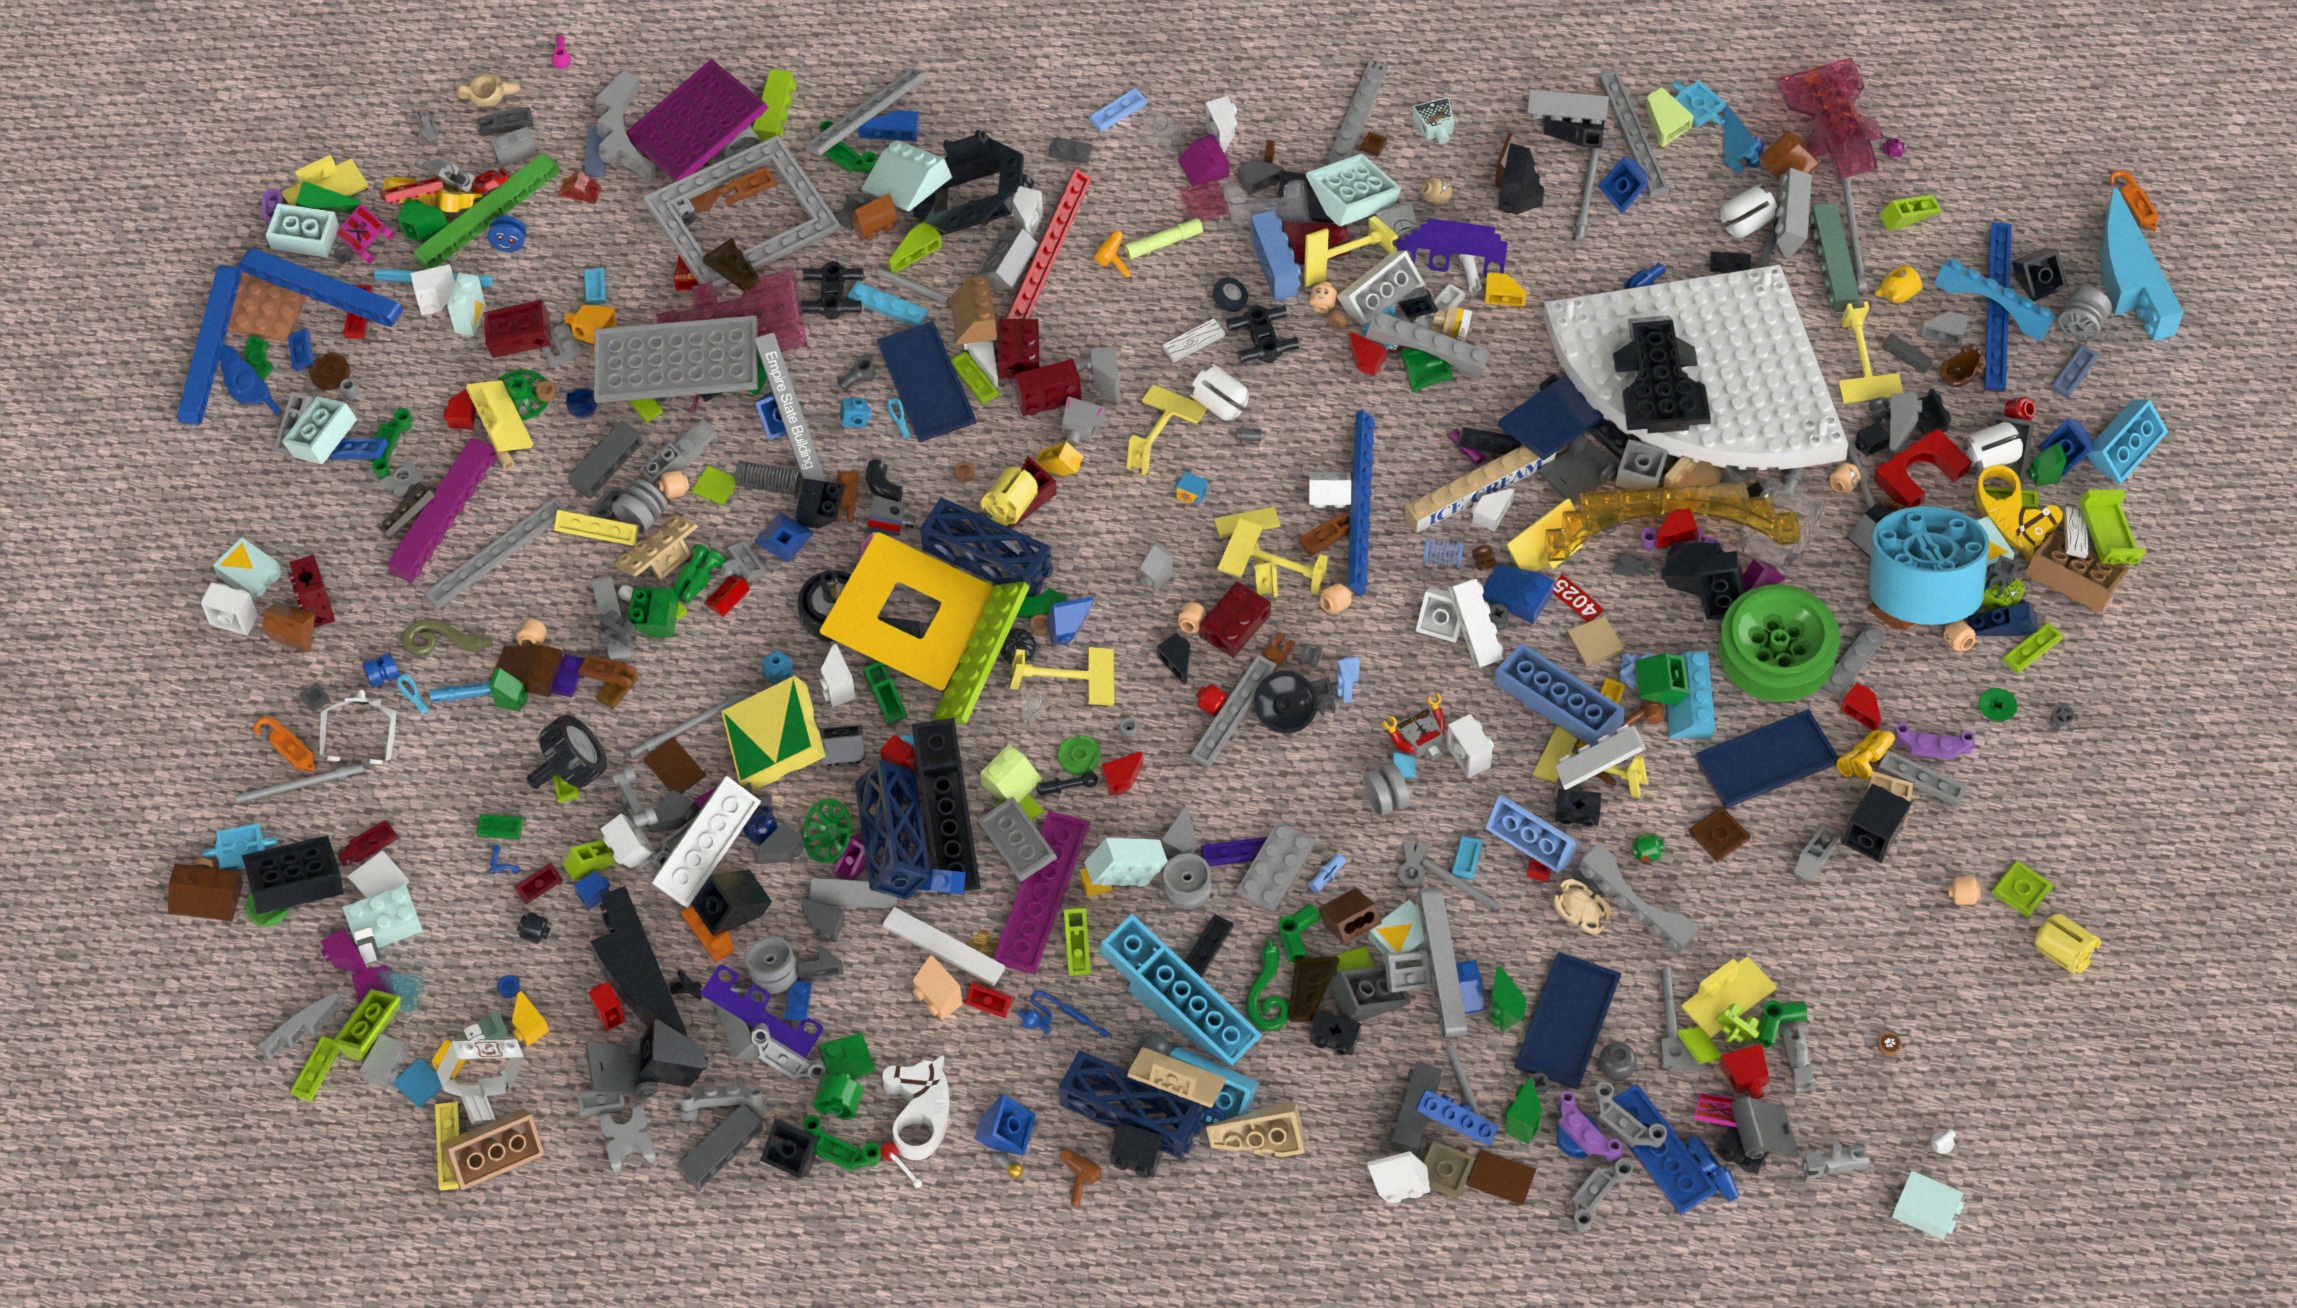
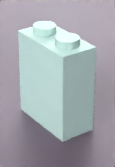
M1911 1171L1892 1218L1944 1240L1947 1233L1952 1234L1956 1225V1221L1953 1220L1954 1215H1960L1965 1202L1961 1201L1963 1192Z

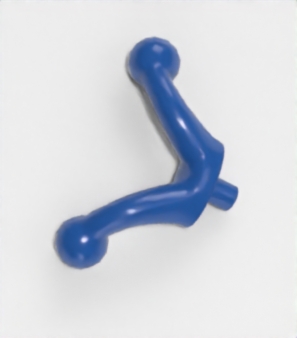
M494 845L492 847L494 853L489 863L492 867L490 872L493 874L494 871L500 873L502 870L511 869L514 874L519 873L520 867L517 865H497L498 853L501 848L498 845Z

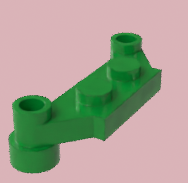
M829 120L823 121L819 126L820 133L834 123ZM841 141L823 153L849 174L851 172H866L870 174L877 162V156L874 152H865L860 156Z
M406 408L398 409L394 414L395 419L386 424L381 423L374 437L385 438L388 442L380 459H367V461L372 462L373 471L380 480L390 476L388 461L401 432L408 431L412 427L411 413Z
M809 1115L804 1118V1131L817 1136L816 1156L849 1172L860 1167L876 1166L879 1163L881 1150L876 1143H868L861 1150L822 1132L821 1120L818 1116Z

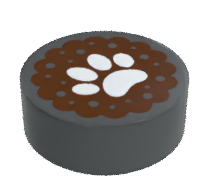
M1393 345L1387 350L1386 356L1389 358L1400 357L1403 346Z

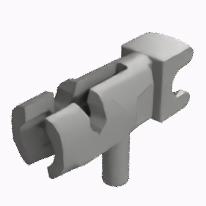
M1797 1027V1040L1791 1038L1789 1028L1782 1032L1790 1069L1793 1073L1795 1091L1805 1092L1813 1090L1812 1082H1814V1077L1810 1066L1804 1031L1801 1027Z
M1835 1143L1832 1151L1825 1152L1824 1155L1821 1154V1151L1804 1154L1806 1161L1802 1162L1804 1174L1807 1179L1821 1178L1823 1173L1851 1172L1854 1169L1857 1171L1867 1170L1870 1166L1869 1157H1864V1151L1867 1149L1866 1147L1859 1146L1842 1148L1840 1143Z

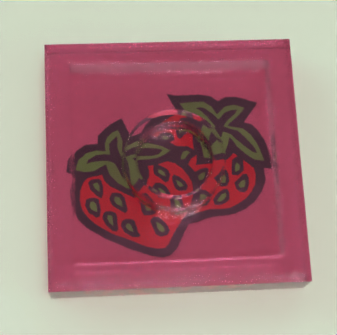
M1218 180L1180 190V195L1191 220L1198 218L1201 222L1230 213L1229 205Z

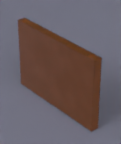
M674 737L643 758L644 763L648 765L670 792L675 790L682 794L706 777V773Z
M1480 1150L1467 1186L1519 1205H1524L1536 1169Z

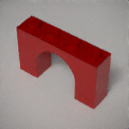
M1938 428L1932 433L1928 432L1919 442L1910 444L1902 453H1896L1887 463H1881L1875 469L1873 481L1893 501L1900 505L1903 504L1908 508L1918 507L1923 502L1925 492L1909 477L1906 469L1910 465L1917 462L1931 463L1938 467L1954 483L1969 473L1972 461Z

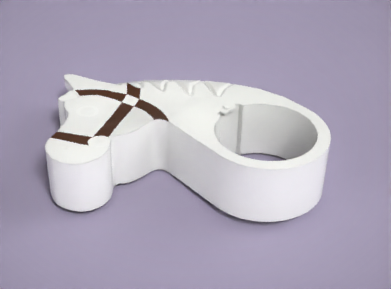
M943 1055L934 1062L923 1059L921 1063L912 1067L889 1066L883 1072L884 1091L893 1095L901 1094L905 1100L910 1102L897 1117L893 1125V1142L898 1148L899 1154L906 1159L922 1160L929 1157L939 1146L945 1135L949 1118V1089L943 1072ZM922 1123L928 1125L933 1134L927 1143L919 1146L908 1145L898 1136L904 1127L910 1124Z

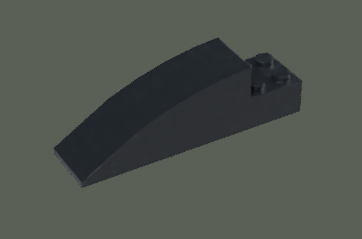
M955 718L911 724L933 869L966 872L963 892L981 889ZM937 892V895H938V896H939V895H945V894H952V893H945V892Z
M626 886L600 895L602 904H599V907L610 933L590 942L596 962L605 978L628 1008L648 1027L656 1019L688 1037Z

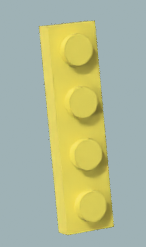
M557 510L554 531L634 546L636 545L639 525Z
M458 1101L435 1104L438 1184L440 1191L459 1188L446 1164L440 1143L460 1135Z

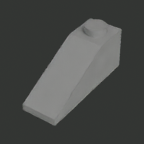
M291 391L273 450L292 455L282 440L315 398Z
M1916 392L1891 394L1890 452L1892 457L1896 453L1901 452L1919 420V412H1922V400H1918Z
M1823 823L1802 851L1794 873L1800 875L1805 880L1814 882L1838 844L1843 832Z

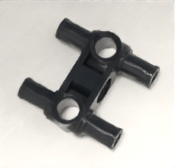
M830 261L821 266V268H803V281L821 280L822 287L821 299L819 301L801 300V313H819V315L831 320L844 315V313H862V300L844 301L843 290L846 280L864 281V268H846L836 261Z
M1254 305L1247 312L1243 313V316L1226 319L1229 332L1246 327L1255 346L1254 348L1238 351L1240 363L1255 359L1271 363L1281 356L1283 352L1300 349L1297 337L1282 341L1277 340L1271 321L1287 318L1285 305L1271 309Z

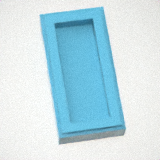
M604 268L585 269L586 305L606 304Z
M1461 836L1452 870L1453 875L1473 881L1483 840Z

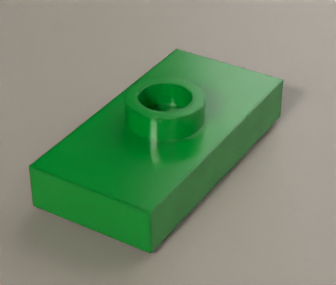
M480 814L476 834L477 837L520 840L524 820L523 817Z

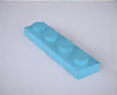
M859 282L855 283L847 296L848 301L862 300L863 307L914 327L921 325L928 314V309Z

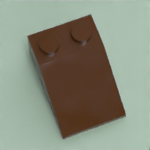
M544 645L504 646L495 669L500 668L524 683L526 692L550 697L552 694L551 688L563 656L561 649Z

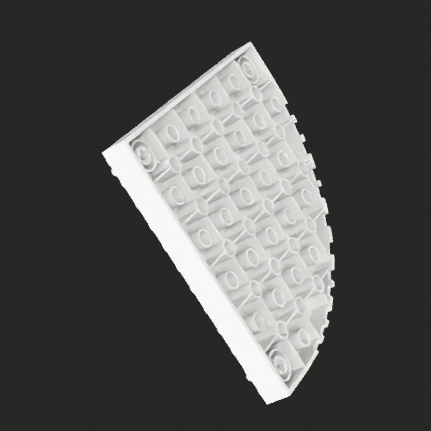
M1781 265L1545 302L1544 321L1558 361L1561 367L1565 369L1569 379H1571L1576 389L1584 395L1586 401L1595 410L1598 409L1607 421L1610 419L1624 433L1639 437L1640 441L1644 444L1663 448L1668 451V454L1681 458L1683 455L1693 458V461L1697 463L1701 460L1711 462L1713 466L1726 468V465L1739 466V469L1745 470L1746 467H1758V470H1767V467H1778L1781 470L1846 460L1848 442ZM1669 315L1673 319L1676 337L1695 347L1698 365L1681 367V370L1686 372L1689 378L1696 382L1700 381L1705 385L1711 423L1690 425L1689 430L1649 434H1647V429L1627 431L1622 391L1635 381V378L1638 376L1637 367L1636 371L1615 372L1613 353L1632 342L1628 319Z

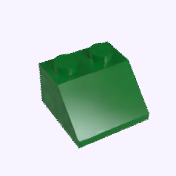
M1499 966L1496 968L1489 1019L1493 1026H1498L1503 1032L1524 1019L1527 999L1502 967Z

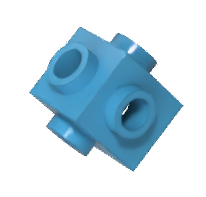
M842 398L839 411L842 427H866L867 419H871V407H868L866 399Z
M779 650L766 655L761 661L763 669L761 673L773 685L793 676L791 667L793 663L786 654L783 655Z

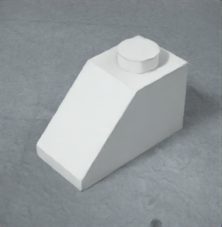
M1506 489L1483 495L1480 501L1475 502L1472 507V522L1495 532L1513 502L1514 490Z

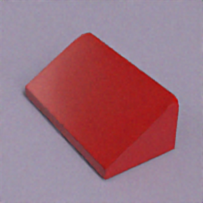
M729 576L704 602V605L724 617L750 591V588L743 578Z
M972 982L964 1004L1006 1018L1015 996L977 982Z

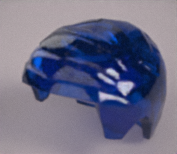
M581 388L571 393L568 392L566 395L565 403L567 409L574 417L586 418L591 416L596 410L598 403L594 400V390Z
M756 809L742 829L745 836L754 845L760 846L778 828L775 816L765 809Z

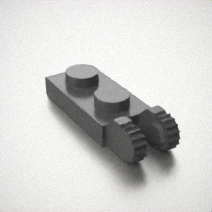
M530 107L492 113V115H486L477 119L478 126H481L479 129L481 136L517 130L524 127H534Z

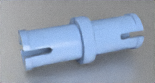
M1335 853L1325 866H1321L1315 878L1308 883L1309 888L1315 893H1319L1329 880L1332 881L1335 878L1337 871L1346 863L1345 858Z

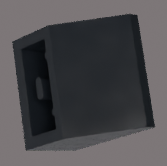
M804 479L796 509L797 522L804 527L820 529L837 521L845 484Z

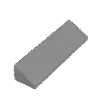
M811 879L810 900L829 906L893 909L894 907L897 908L898 905L897 897L870 890L869 881Z

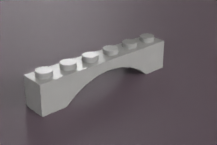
M1377 310L1373 314L1365 337L1383 345H1401L1428 352L1446 361L1460 373L1480 379L1490 354L1487 350Z
M1598 843L1582 859L1579 869L1583 876L1593 880L1603 893H1608L1614 898L1618 906L1628 910L1631 916L1637 922L1643 923L1653 936H1658L1664 941L1668 949L1680 954L1696 937L1700 928L1686 916L1659 910L1640 899L1622 878L1616 857L1603 845Z

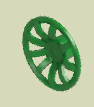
M527 369L508 372L497 380L503 382L512 402L514 401L518 414L520 402L523 401L529 414L519 415L522 421L539 415L549 403V401L539 400L532 393L536 392V387L531 386L536 378L541 380V382L547 380L541 374ZM520 374H528L531 375V377L529 378V380H527L524 376H521ZM513 376L508 380V383L504 381L508 377ZM528 398L541 403V406L534 411Z
M831 798L820 800L813 805L805 818L803 825L804 847L808 855L816 862L826 864L834 862L844 853L849 844L852 828L848 810L840 801ZM829 804L827 809L828 817L821 808V806ZM835 805L842 810L836 815V817L833 813V808ZM815 812L825 823L824 825L811 820ZM844 816L846 818V823L840 822L841 818ZM809 826L822 830V833L808 836ZM823 839L815 846L814 850L811 849L810 842ZM834 845L839 851L831 857L830 851ZM826 846L824 850L825 858L819 857V851Z

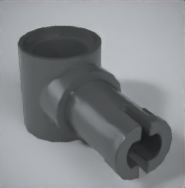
M866 355L858 357L851 371L837 381L844 391L858 381H869L876 376V369L871 358Z

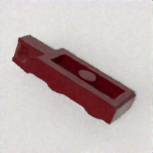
M384 820L348 841L349 844L345 847L346 850L338 854L339 861L344 867L354 861L355 863L362 861L396 841L398 836L387 820Z

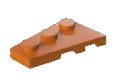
M692 905L680 912L684 921L715 963L734 952L729 931L713 936Z

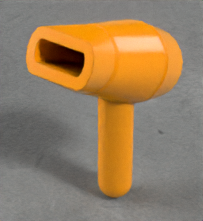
M1115 230L1098 248L1094 260L1101 266H1107L1112 261L1120 273L1127 278L1130 276V271L1116 254L1123 234Z

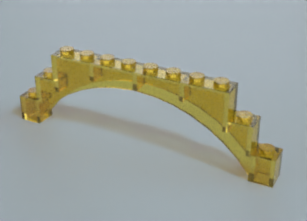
M1745 482L1580 493L1578 510L1562 511V528L1545 529V549L1548 562L1569 560V555L1580 544L1606 528L1636 518L1669 514L1676 509L1687 508L1691 509L1693 515L1716 517L1748 526L1774 539L1778 545L1799 544L1801 527L1796 511L1775 513L1770 496L1749 498Z

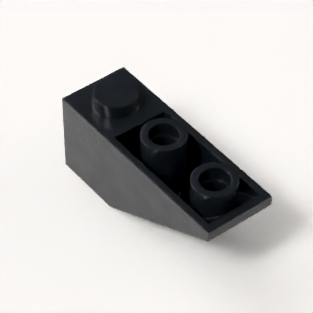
M1545 117V135L1582 147L1602 148L1603 121L1602 125L1590 124V120L1574 123L1570 122V118H1563V121H1553L1551 117Z

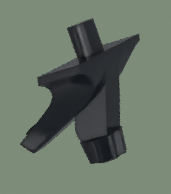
M679 970L677 973L681 982L671 985V993L673 995L689 993L702 1000L701 990L699 989L702 988V985L699 981L693 982L683 971Z

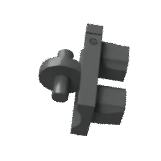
M613 609L606 615L600 613L597 616V619L600 621L598 634L601 635V644L608 645L611 642L615 645L619 641L627 648L632 644L631 637L636 631L633 623L628 620L622 626H619L618 623L621 621V616Z

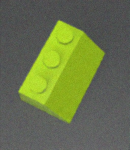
M371 989L336 1036L333 1043L348 1058L362 1062L375 1044L380 1033L382 1034L388 1024L394 1019L400 1009L401 998L397 995Z

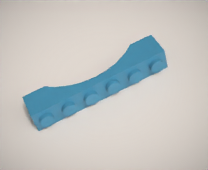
M1949 259L1943 263L1933 284L1950 294L1972 292L1995 300L2011 313L2023 333L2038 341L2046 337L2056 317L2048 308L2040 307L2034 304L2031 299L2015 294L2014 290L2000 286L1994 279L1985 278L1977 270L1969 269L1955 259Z

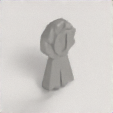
M1419 841L1415 852L1413 842L1403 844L1406 863L1399 867L1398 879L1405 887L1416 888L1423 883L1425 870L1420 864L1429 848V843Z

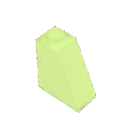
M1661 87L1657 91H1652L1647 96L1646 111L1659 144L1662 147L1692 128L1693 115L1665 89Z

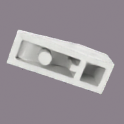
M983 341L964 344V349L969 350V356L994 387L997 388L998 376L993 342Z

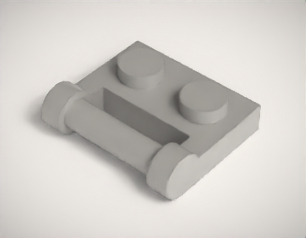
M565 322L550 328L551 339L560 353L558 356L554 355L549 346L541 348L550 368L583 355L579 344Z
M1426 948L1394 954L1393 952H1385L1383 954L1388 992L1431 987L1428 951ZM1419 961V966L1396 969L1395 962Z

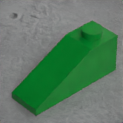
M305 181L302 183L296 200V206L335 213L355 211L361 204L360 200Z

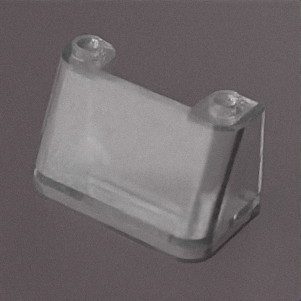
M1304 180L1288 182L1284 188V197L1249 200L1244 195L1243 189L1238 185L1224 186V197L1229 219L1232 225L1236 227H1251V215L1274 210L1276 217H1280L1282 225L1283 222H1304L1309 216L1307 182Z

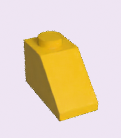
M1487 273L1485 304L1525 306L1527 292L1508 274Z
M1064 442L1041 449L1035 462L1045 471L1066 476L1074 474L1079 470L1083 456L1069 443Z
M523 992L517 993L512 1018L514 1027L512 1033L519 1042L523 1040L528 1047L548 1033L549 1028L545 1019Z

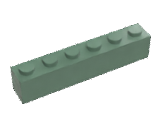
M1837 202L1815 204L1812 207V212L1809 213V224L1813 225L1812 237L1813 241H1817L1816 254L1817 257L1821 258L1820 271L1825 275L1824 288L1828 289L1829 292L1827 296L1828 305H1832L1833 313L1845 312L1847 304L1851 303L1853 309H1857L1860 297Z

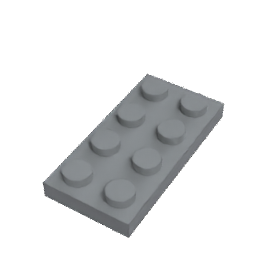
M1011 797L977 820L1020 882L1057 859L1053 850L1014 797Z
M1278 820L1235 894L1274 915L1314 848L1316 840Z

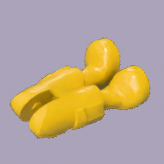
M1871 731L1865 739L1853 747L1852 751L1842 755L1837 760V769L1845 777H1851L1856 773L1862 780L1869 779L1872 775L1869 761L1874 763L1879 760L1894 743L1895 735L1888 731Z

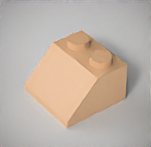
M931 955L913 979V993L919 1001L924 1000L928 1011L933 1016L937 1015L943 1020L962 1005L960 985Z

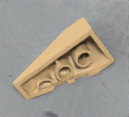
M1297 1101L1270 1106L1206 1125L1211 1148L1239 1151L1240 1149L1253 1150L1254 1154L1268 1152L1275 1153L1277 1157L1305 1153L1302 1122Z

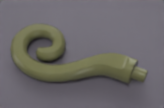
M435 619L417 621L411 624L402 635L404 648L410 654L416 656L431 653L437 643L433 633L423 631L442 633L461 649L471 652H483L485 647L493 646L492 638L485 639L484 635H466L451 625ZM422 632L421 638L427 641V643L423 646H416L413 639L418 633Z

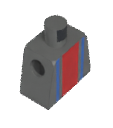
M873 495L866 533L880 532L884 535L899 536L901 527L914 529L916 517L904 514L905 505L903 503Z

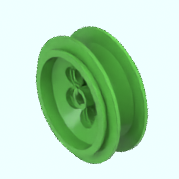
M1765 585L1742 594L1727 610L1719 638V658L1730 680L1746 693L1767 701H1795L1819 690L1830 677L1839 649L1840 633L1836 619L1830 609L1813 594L1788 585Z

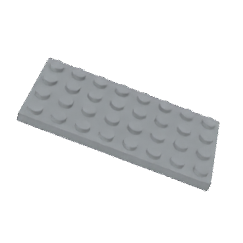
M745 316L595 329V402L603 403L758 389V350L754 338L758 337L757 317Z

